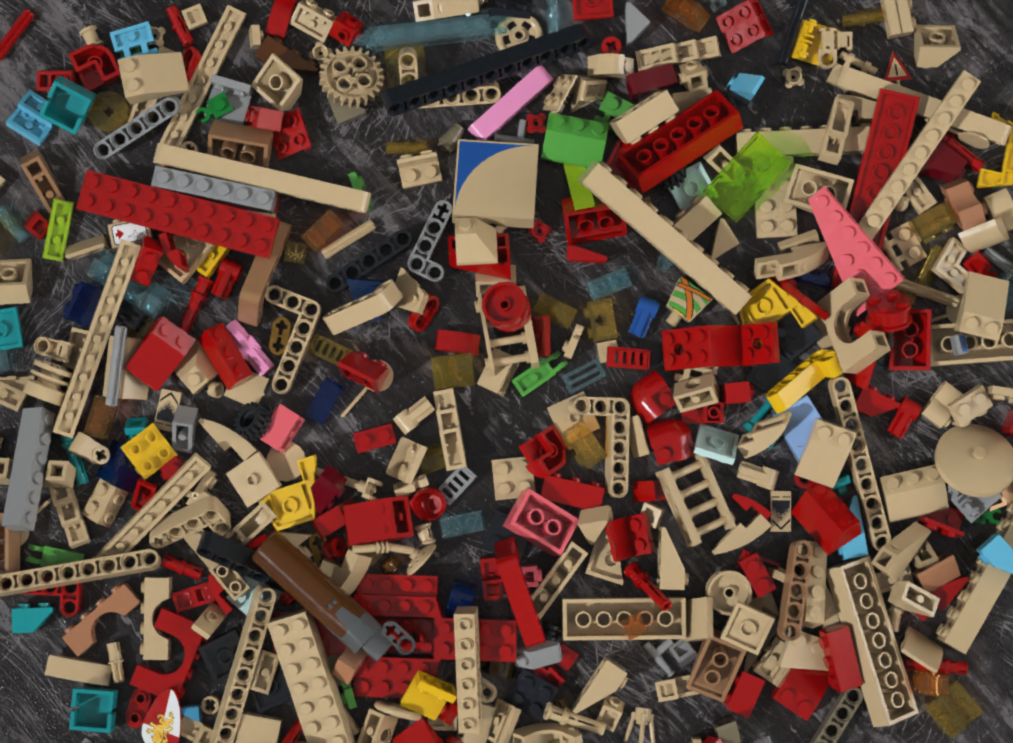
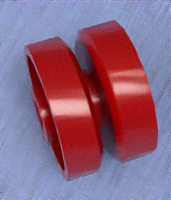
M499 282L492 285L485 292L482 299V310L485 317L497 330L515 332L523 328L528 322L531 315V304L528 297L516 284Z

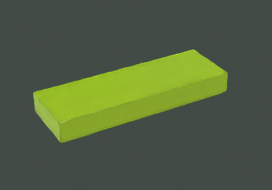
M563 163L575 211L595 207L592 192L577 180L586 168Z
M53 198L42 258L63 262L74 202Z

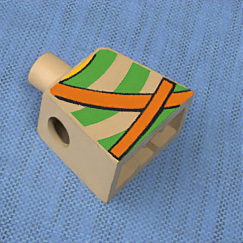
M681 276L665 306L671 311L666 322L676 328L681 319L689 323L713 298Z

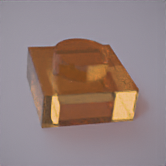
M639 612L621 620L629 640L648 632Z

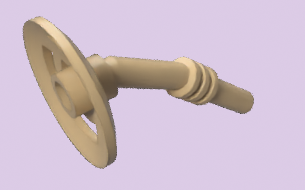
M377 541L375 544L352 545V552H376V554L381 552L383 554L384 551L385 553L392 551L410 554L409 557L412 560L407 569V574L410 576L427 561L435 550L436 545L432 543L420 550L412 546L388 543V541H380L379 543Z

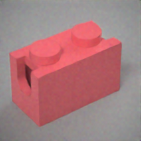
M279 404L278 407L273 409L271 413L272 421L268 423L270 427L269 429L266 428V434H261L262 438L260 440L284 454L305 419Z
M537 564L521 565L528 587H539L538 582H542L541 568L537 569Z

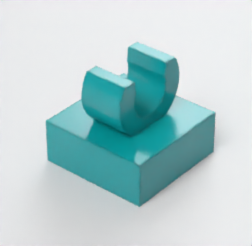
M147 417L127 418L124 430L125 435H129L130 440L148 427Z
M843 469L834 488H831L832 490L836 489L839 495L847 493L845 485L851 483L849 475Z

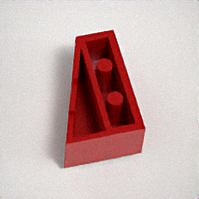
M509 233L497 234L498 264L458 266L455 236H448L450 267L511 280Z

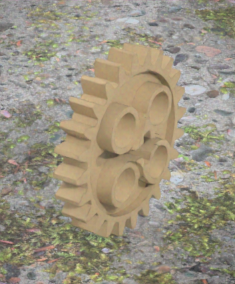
M344 46L343 52L336 49L335 55L330 52L328 58L323 59L318 76L320 78L319 85H322V92H327V98L334 97L333 103L340 100L342 107L346 102L349 108L352 107L353 103L359 108L360 102L367 105L368 99L374 101L375 95L379 96L380 90L383 88L384 69L380 68L381 62H375L376 56L369 57L370 51L363 54L361 47L358 51H355L354 46H352L351 50L348 51Z

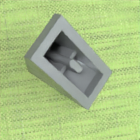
M626 2L625 37L626 46H630L649 27L650 21L630 2Z

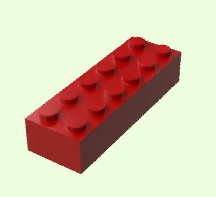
M716 89L676 115L671 121L664 123L654 132L647 134L640 141L618 153L617 158L621 170L642 193H645L741 130L743 124L740 113Z

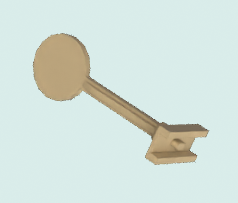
M291 442L284 454L272 447L266 461L279 481L289 482L301 476L297 460L306 458L299 445ZM317 467V476H319L324 469ZM345 477L348 480L344 485L356 488L358 492L362 493L361 497L369 500L379 499L373 495L377 491L376 486L383 487V482L369 477L367 481H357Z

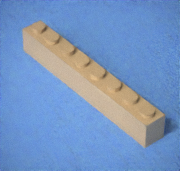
M862 123L860 127H852V124H850L842 155L863 154L871 123ZM827 125L819 126L820 129H812V126L799 127L800 130H792L791 127H781L779 131H771V128H761L759 132H751V129H741L734 136L735 159L819 156Z

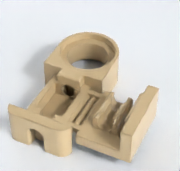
M820 28L817 33H821V49L817 51V61L822 69H831L836 64L837 50H840V48H846L848 52L853 50L852 32H837V34H834L837 31L836 28ZM825 54L830 55L833 58L832 64L825 65L822 62V56Z

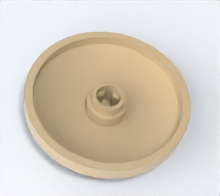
M969 424L965 427L955 426L946 431L940 438L934 454L935 465L942 479L956 491L972 497H991L1006 490L1013 481V448L995 430L977 424Z

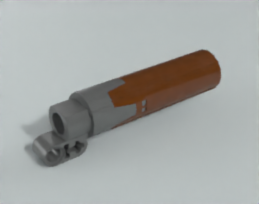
M279 531L270 535L253 554V562L354 654H357L362 649L377 663L391 646L402 655H409L413 652L415 640L403 628L393 621L381 625ZM393 626L395 628L394 633L397 636L400 633L403 635L396 644L393 642L396 638L392 634L386 635V627L391 628ZM402 640L410 641L411 649L408 651L402 650L400 642Z

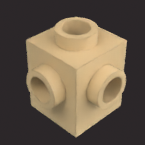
M690 60L685 64L679 65L680 73L678 76L680 77V85H684L689 93L708 88V71L706 66H702L699 60Z

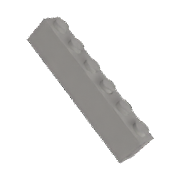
M155 166L151 186L269 213H274L278 195L276 191L160 166Z
M44 407L23 408L1 525L12 531H34L55 417V413Z

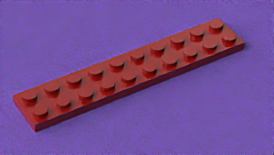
M879 88L848 211L857 223L906 154L920 97ZM890 215L872 240L881 251ZM835 266L830 286L836 288L843 282Z
M86 170L76 209L266 259L271 257L280 224V219L90 170Z

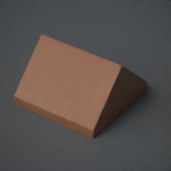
M944 553L938 556L939 561L911 571L917 585L930 593L961 576L953 554Z

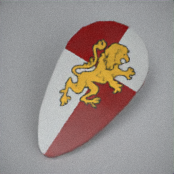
M173 688L164 690L151 705L142 725V737L145 743H179L181 736V706L178 695Z

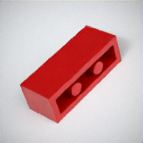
M223 323L205 330L198 338L199 343L228 391L244 384L253 375Z
M552 473L544 478L540 495L549 501L583 509L600 507L602 504L605 488H601V483L589 481L588 485L581 483L582 479L571 476L569 480L562 479V474Z
M839 623L818 630L820 635L818 641L824 651L825 657H823V661L829 671L828 681L830 686L841 693L862 686L863 681L849 626Z

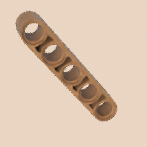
M807 540L794 541L789 547L777 627L778 636L786 641H795L801 634L813 553L812 544ZM800 544L804 547L802 555L798 553L797 549ZM797 564L801 567L799 575L794 570ZM794 585L798 587V594L796 596L792 594L791 590ZM791 605L795 607V614L793 616L788 612ZM788 626L792 628V635L790 637L785 633Z

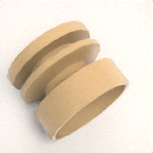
M35 359L33 364L41 367V371L31 369L30 372L38 376L37 380L27 379L22 392L61 406L66 392L60 390L61 386H69V382L64 381V378H71L73 373L66 367L51 361Z

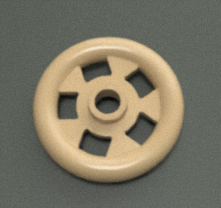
M505 16L497 25L495 41L498 49L503 50L528 41L529 35L535 38L543 36V31L539 22L533 16L530 19ZM514 21L517 26L509 30L507 25ZM524 21L531 25L528 31L525 27L521 26ZM520 32L522 33L523 37L521 39H517L515 37V34ZM509 35L511 43L505 45L503 37Z
M376 701L374 704L377 710L397 718L419 721L422 718L421 714L402 707L398 703Z

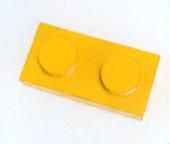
M216 246L196 270L210 279L231 249Z

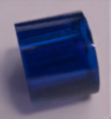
M454 579L445 616L454 618L457 606H472L477 584Z

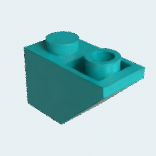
M51 602L38 603V607H30V603L18 604V607L11 609L12 633H33L38 631L57 610V606H51Z

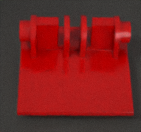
M299 108L283 114L280 132L273 131L272 143L278 160L299 151L311 149L312 142H310L308 130H306V125Z

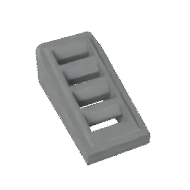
M468 467L456 469L437 490L442 491L445 488L453 495L450 499L442 491L447 504L450 506L477 476ZM461 470L470 478L468 481L459 474ZM455 476L464 483L462 487L453 480ZM449 482L458 489L457 493L448 486Z

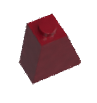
M672 63L627 75L625 85L631 101L651 95L658 90L677 86L678 79L680 78L677 68H673Z
M940 141L918 174L950 183L955 177L959 179L966 171L964 166L968 161L943 141Z

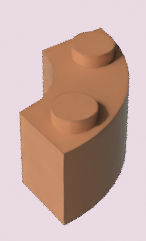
M961 177L950 183L940 185L946 205L962 230H967L987 222L985 215H987L986 208L975 197L973 193L974 187L970 181Z

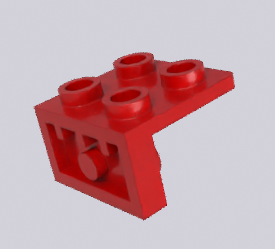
M746 0L716 17L731 53H736L760 39H766L774 35L759 0Z
M949 507L947 510L921 515L917 520L930 530H942L941 534L950 538L957 539L958 536L964 537L965 532L959 530L964 515L961 511Z
M647 512L611 520L606 524V534L609 538L610 551L614 562L656 552Z

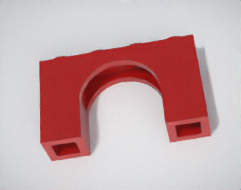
M163 607L154 628L171 634L180 640L185 651L184 661L178 670L170 673L161 672L140 663L137 665L129 684L156 696H159L167 688H173L178 698L182 700L186 688H184L186 680L190 681L194 673V669H191L194 661L198 662L201 657L197 647L207 642V639L191 629L196 620Z

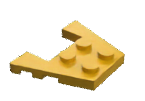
M992 112L990 118L1012 126L1007 139L1001 173L981 168L976 188L1013 185V122L999 117V114L996 112Z
M769 278L749 292L752 297L739 311L742 325L778 322L792 312L801 328H805L819 318L814 312ZM761 339L757 343L759 349L762 347Z
M316 455L297 460L303 479L302 482L274 490L258 501L259 504L264 501L277 515L271 522L277 531L317 518V511L311 491V486L317 479Z

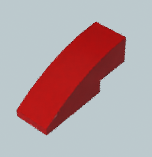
M959 576L930 592L940 598L937 608L944 611L969 581V578ZM913 613L915 616H917L920 620L925 621L928 617L921 614Z

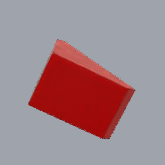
M139 478L131 507L140 510L162 486L150 480Z

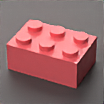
M531 489L522 490L503 526L555 557L562 555L578 525L579 519Z

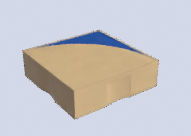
M458 139L452 223H455V218L476 217L487 224L533 229L539 144Z

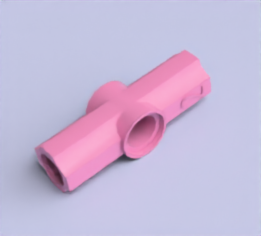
M235 319L225 326L243 358L249 361L261 377L275 366L262 351L260 344L251 334L249 335L239 321Z

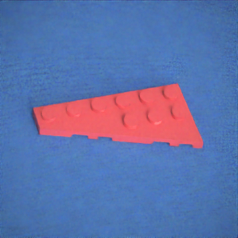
M825 185L808 199L842 282L849 277L864 279L871 296L886 293L904 280L905 277ZM867 300L854 309L856 316H859L866 310Z

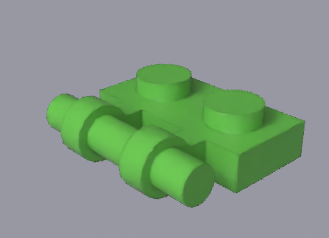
M608 91L599 107V111L605 113L603 118L595 115L593 121L608 123L610 122V117L616 118L635 105ZM609 126V127H608V130H610V131H612L613 133H615V132L612 130V128Z

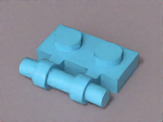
M149 21L110 32L115 52H124L125 57L122 58L143 54H158L157 47L153 49L148 48V44L155 42ZM141 46L142 52L131 54L130 49Z

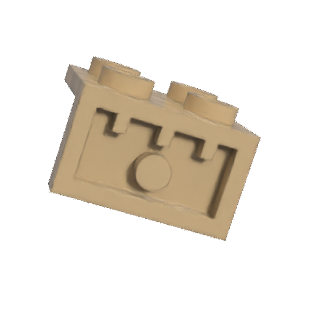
M432 150L420 152L419 156L413 157L412 154L400 156V159L397 160L403 189L442 182L437 152L432 153Z

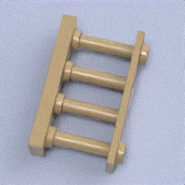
M525 285L518 286L527 296ZM478 293V301H474L476 313L480 312L488 353V358H484L486 370H491V376H495L494 367L525 361L526 363H531V369L540 368L531 315L528 322L524 325L525 332H521L519 335L489 340L487 329L494 328L489 320L486 321L482 310L481 293ZM521 342L527 344L528 351H524V354L492 358V347Z
M698 454L693 456L694 463L674 472L670 471L668 467L655 473L687 547L702 543L701 535L722 525L725 530L736 527L735 517L729 511L710 468L709 458ZM699 469L703 481L683 490L678 489L676 479ZM707 488L712 499L688 509L684 503V498ZM713 507L716 508L720 518L699 528L695 527L692 521L693 516Z

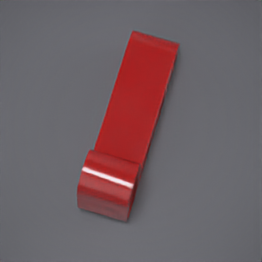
M45 575L44 577L45 582L53 579V576ZM32 576L24 579V586H28L27 583L30 579L33 580ZM6 580L4 582V589H9L11 587V585H8V581L11 580ZM83 583L76 584L75 592H71L68 589V585L56 587L54 591L48 588L20 593L60 596V611L67 617L77 615L82 610ZM69 601L75 604V611L73 613L67 609Z

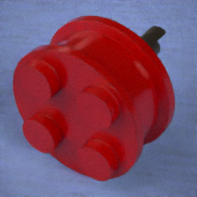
M889 290L886 293L871 295L866 301V309L869 312L866 317L867 325L873 330L885 332L890 348L894 347V332L903 330L912 323V315L909 313L912 307L911 299L904 294H900L897 290Z

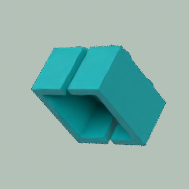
M60 75L54 80L47 95L48 98L45 100L38 116L76 135L81 130L97 94Z
M86 686L73 688L71 707L79 705V709L75 708L70 713L69 730L103 733L114 731L116 712L112 710L117 708L118 689Z

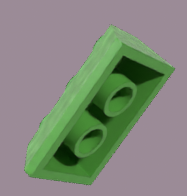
M549 112L541 159L586 168L592 161L602 162L609 123Z

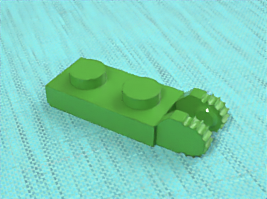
M559 350L546 359L540 360V368L531 369L530 367L512 380V383L522 397L555 376L556 372L568 365L566 360L559 363L554 369L549 365L550 361L559 357L561 354Z
M29 544L28 549L41 551L43 555L42 559L26 556L25 561L47 567L82 561L85 559L86 554L51 546ZM73 569L67 570V572L74 573Z

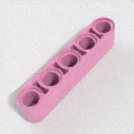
M542 65L534 68L468 128V131L476 140L487 141L547 88L554 78Z

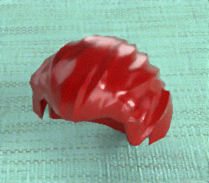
M433 487L418 490L409 500L413 513L420 520H436L447 509V501L442 491Z

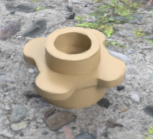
M151 26L153 35L156 34L157 37L154 38L155 42L148 44V46L151 44H155L158 47L163 46L165 29L163 27Z
M317 42L313 50L309 52L310 59H315L321 65L323 64V59L328 58L329 53H333L331 48L323 45L322 42Z
M796 66L795 68L783 70L782 75L786 81L785 87L791 88L795 85L802 86L804 84L800 67Z

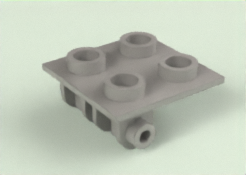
M949 485L947 486L949 489L947 490L948 498L970 523H973L1002 497L1000 493L991 497H972L956 491Z

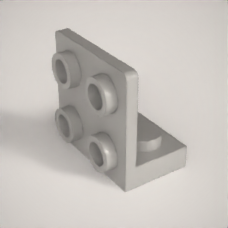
M212 74L210 83L213 86L209 99L224 92L234 109L233 112L217 121L244 125L246 111L249 108L254 91L253 87L246 83Z

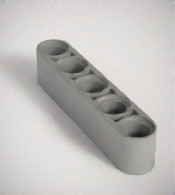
M176 96L166 97L97 142L93 148L95 156L99 159H106L179 112L181 109L180 99ZM167 101L175 103L174 111H170L166 107ZM151 111L158 114L159 119L157 122L150 119ZM134 122H137L142 126L141 132H136L134 130ZM118 133L125 136V143H120L117 140ZM101 144H105L109 148L108 154L101 152Z

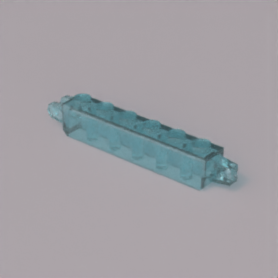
M483 14L368 27L369 30H364L363 35L354 36L355 46L366 45V49L377 52L402 49L407 46L413 48L490 39L492 35L507 33V28H490V23L503 22L506 20L505 16Z

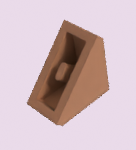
M347 647L338 658L332 675L349 685L368 655L362 649L357 654H354Z

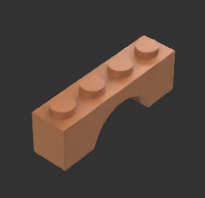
M128 583L116 585L111 590L112 595L107 599L105 596L95 604L97 606L96 609L92 612L90 610L85 612L80 617L82 620L77 625L73 623L64 631L66 635L62 639L77 656L82 655L97 642L95 627L102 615L107 612H116L125 616L143 602Z

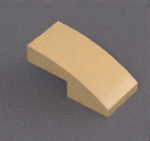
M690 674L656 681L658 701H670L680 697L699 694L686 688Z
M182 715L181 736L193 741V743H209L213 728L201 721L197 722Z

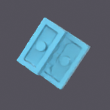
M32 90L25 94L19 101L18 108L6 120V126L38 146L45 141L55 127V124L38 116L46 99Z

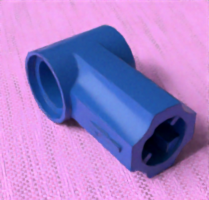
M641 295L628 332L644 338L651 320L654 319L660 302Z

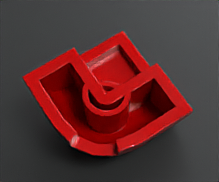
M89 44L68 54L84 87L91 92L104 85L109 86L121 78L120 69L114 55L103 45Z
M652 370L637 381L630 392V404L644 425L649 424L676 404L673 393L656 370Z
M668 418L647 424L649 441L658 466L676 460L678 462L695 455V441L689 426L682 421Z
M554 424L518 446L529 463L525 467L535 477H548L566 463L565 450L567 446Z

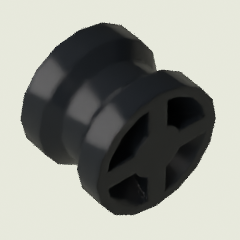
M543 621L542 627L546 640L558 642L557 636L561 632L562 627Z

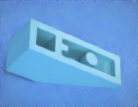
M739 73L737 78L732 76L727 84V87L730 88L727 94L748 106L765 77L746 73Z
M851 495L847 507L860 521L861 534L836 550L837 555L841 556L843 560L869 556L858 496Z
M993 534L976 549L980 554L978 558L985 565L989 564L1013 575V549L999 534Z

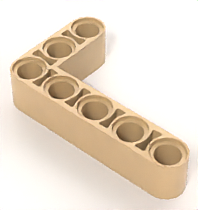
M403 47L399 52L398 60L400 85L410 82L404 78L408 74L415 77L413 80L419 79L417 53L412 47ZM405 55L413 57L409 62L404 61L402 58ZM495 81L472 89L477 92L474 96H469L466 92H463L454 97H449L420 108L496 103L501 96L500 86ZM493 88L496 90V93L489 95L486 91Z
M272 285L267 288L264 295L265 299L275 306L299 315L272 381V388L276 393L287 394L292 389L320 319L322 308L319 303L312 299ZM271 291H279L280 295L277 300L270 299ZM292 297H296L299 301L295 308H290L288 305V301ZM316 305V314L308 315V306ZM304 323L309 324V332L301 334L300 326ZM295 342L302 344V350L299 353L292 351V345ZM287 361L294 362L295 367L291 372H287L284 368ZM284 379L287 382V387L285 390L280 391L277 388V383L279 380Z
M574 397L570 399L568 410L573 415L606 416L604 488L609 497H624L628 492L629 402L624 398ZM578 401H581L583 405L581 411H578L576 408ZM598 401L602 404L600 412L595 407ZM617 402H619L621 405L620 412H617L615 410V404ZM617 422L621 426V429L618 433L615 431L614 428ZM616 443H619L620 445V451L618 453H616L614 450V445ZM616 463H618L620 466V470L618 473H615L614 471V465ZM616 483L619 485L618 493L613 491V486Z

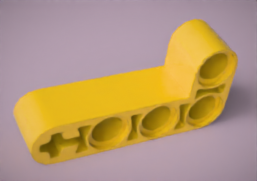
M827 349L816 351L771 388L765 397L776 413L784 412L825 377L835 378L841 375L843 371L836 352Z

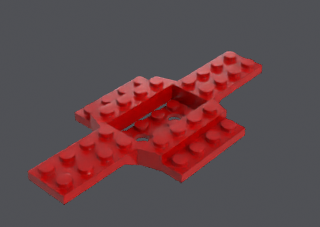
M365 573L357 586V592L353 599L372 616L434 618L374 617L381 625L389 621L397 623L411 637L415 630L420 631L423 634V639L420 642H415V648L410 654H432L434 658L382 656L376 663L368 655L354 676V696L402 698L418 670L437 677L442 660H456L454 618L444 617L438 597L439 576ZM274 612V618L292 612ZM315 618L326 654L341 656L347 646ZM478 619L480 661L517 662V621ZM393 626L385 628L387 636L392 634L396 638L393 641L395 644L403 636L401 633L397 636L394 633L395 628ZM402 640L400 642L402 650L408 651L411 649L410 641ZM273 644V653H277ZM391 646L386 653L399 652Z

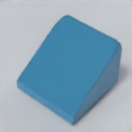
M200 704L181 706L182 715L197 722L202 721Z

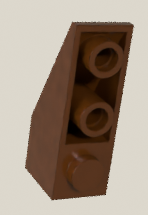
M267 35L254 54L255 58L263 64L274 53L296 73L319 74V70L316 68L317 64L309 58L304 60L300 57V52L292 47L290 49L283 46L284 42L276 36L271 38Z

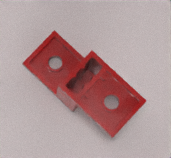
M777 322L747 325H705L662 331L664 371L780 363ZM759 339H761L762 341V347L760 349L757 345ZM681 344L683 346L682 354L679 351V347Z

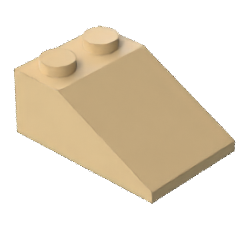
M181 52L143 54L118 59L125 98L130 105L190 91Z
M795 164L783 202L813 213L808 199L825 185L847 211L855 180Z
M969 271L954 331L999 341L1004 323L1009 281Z
M815 417L794 475L834 488L857 433L852 429Z
M659 526L657 587L665 590H685V585H688L689 575L685 572V568L666 527Z
M605 656L571 706L572 711L577 714L612 694L618 687L622 689L628 680L626 670Z

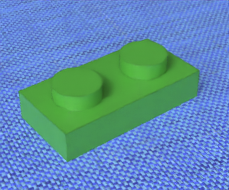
M356 172L348 174L352 187L363 191L362 188L365 187L362 176H357ZM371 198L367 213L371 212L370 206L373 205Z

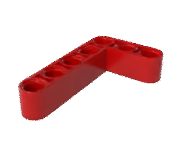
M515 537L495 542L496 564L526 648L545 643V634L521 568L520 554Z

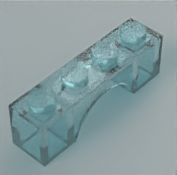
M103 249L94 257L87 275L104 286L115 255ZM129 280L123 299L155 319L165 309L172 292L156 282L148 286H142Z

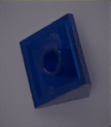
M114 439L109 448L110 458L107 463L101 464L96 476L110 485L133 493L137 480L141 478V475L137 473L135 466L120 448L124 443Z

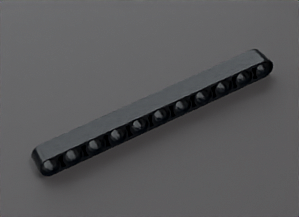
M576 24L387 89L381 94V100L390 116L400 115L584 51L591 46L592 39L582 24Z

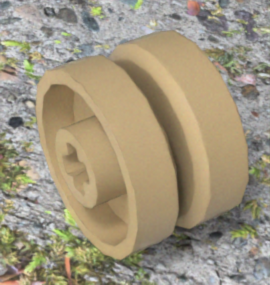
M724 569L710 576L706 582L705 596L713 597L714 610L723 615L730 616L737 600L747 605L750 604L752 588L744 575L735 570ZM730 589L733 591L732 595L726 596V590Z

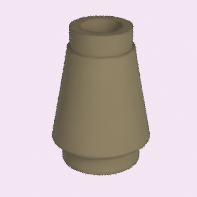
M455 123L438 139L439 143L437 146L445 153L451 154L452 151L456 150L458 139H461L465 129Z

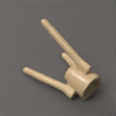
M636 707L635 712L631 713V719L623 739L624 742H627L636 720V724H640L639 743L644 741L645 725H648V721L651 743H655L654 714H651L652 709Z

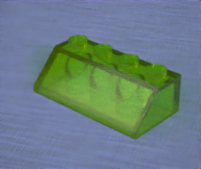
M757 131L702 192L737 223L792 162Z

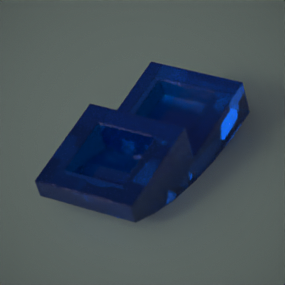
M325 378L305 416L323 425L343 387Z

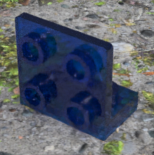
M80 281L79 284L77 283L72 290L73 297L71 302H67L63 309V313H65L63 318L89 328L103 290L83 281Z

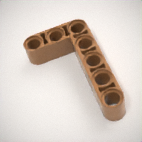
M280 221L270 259L255 256L240 292L238 321L258 327L263 314L264 295L289 238L292 228L291 224Z

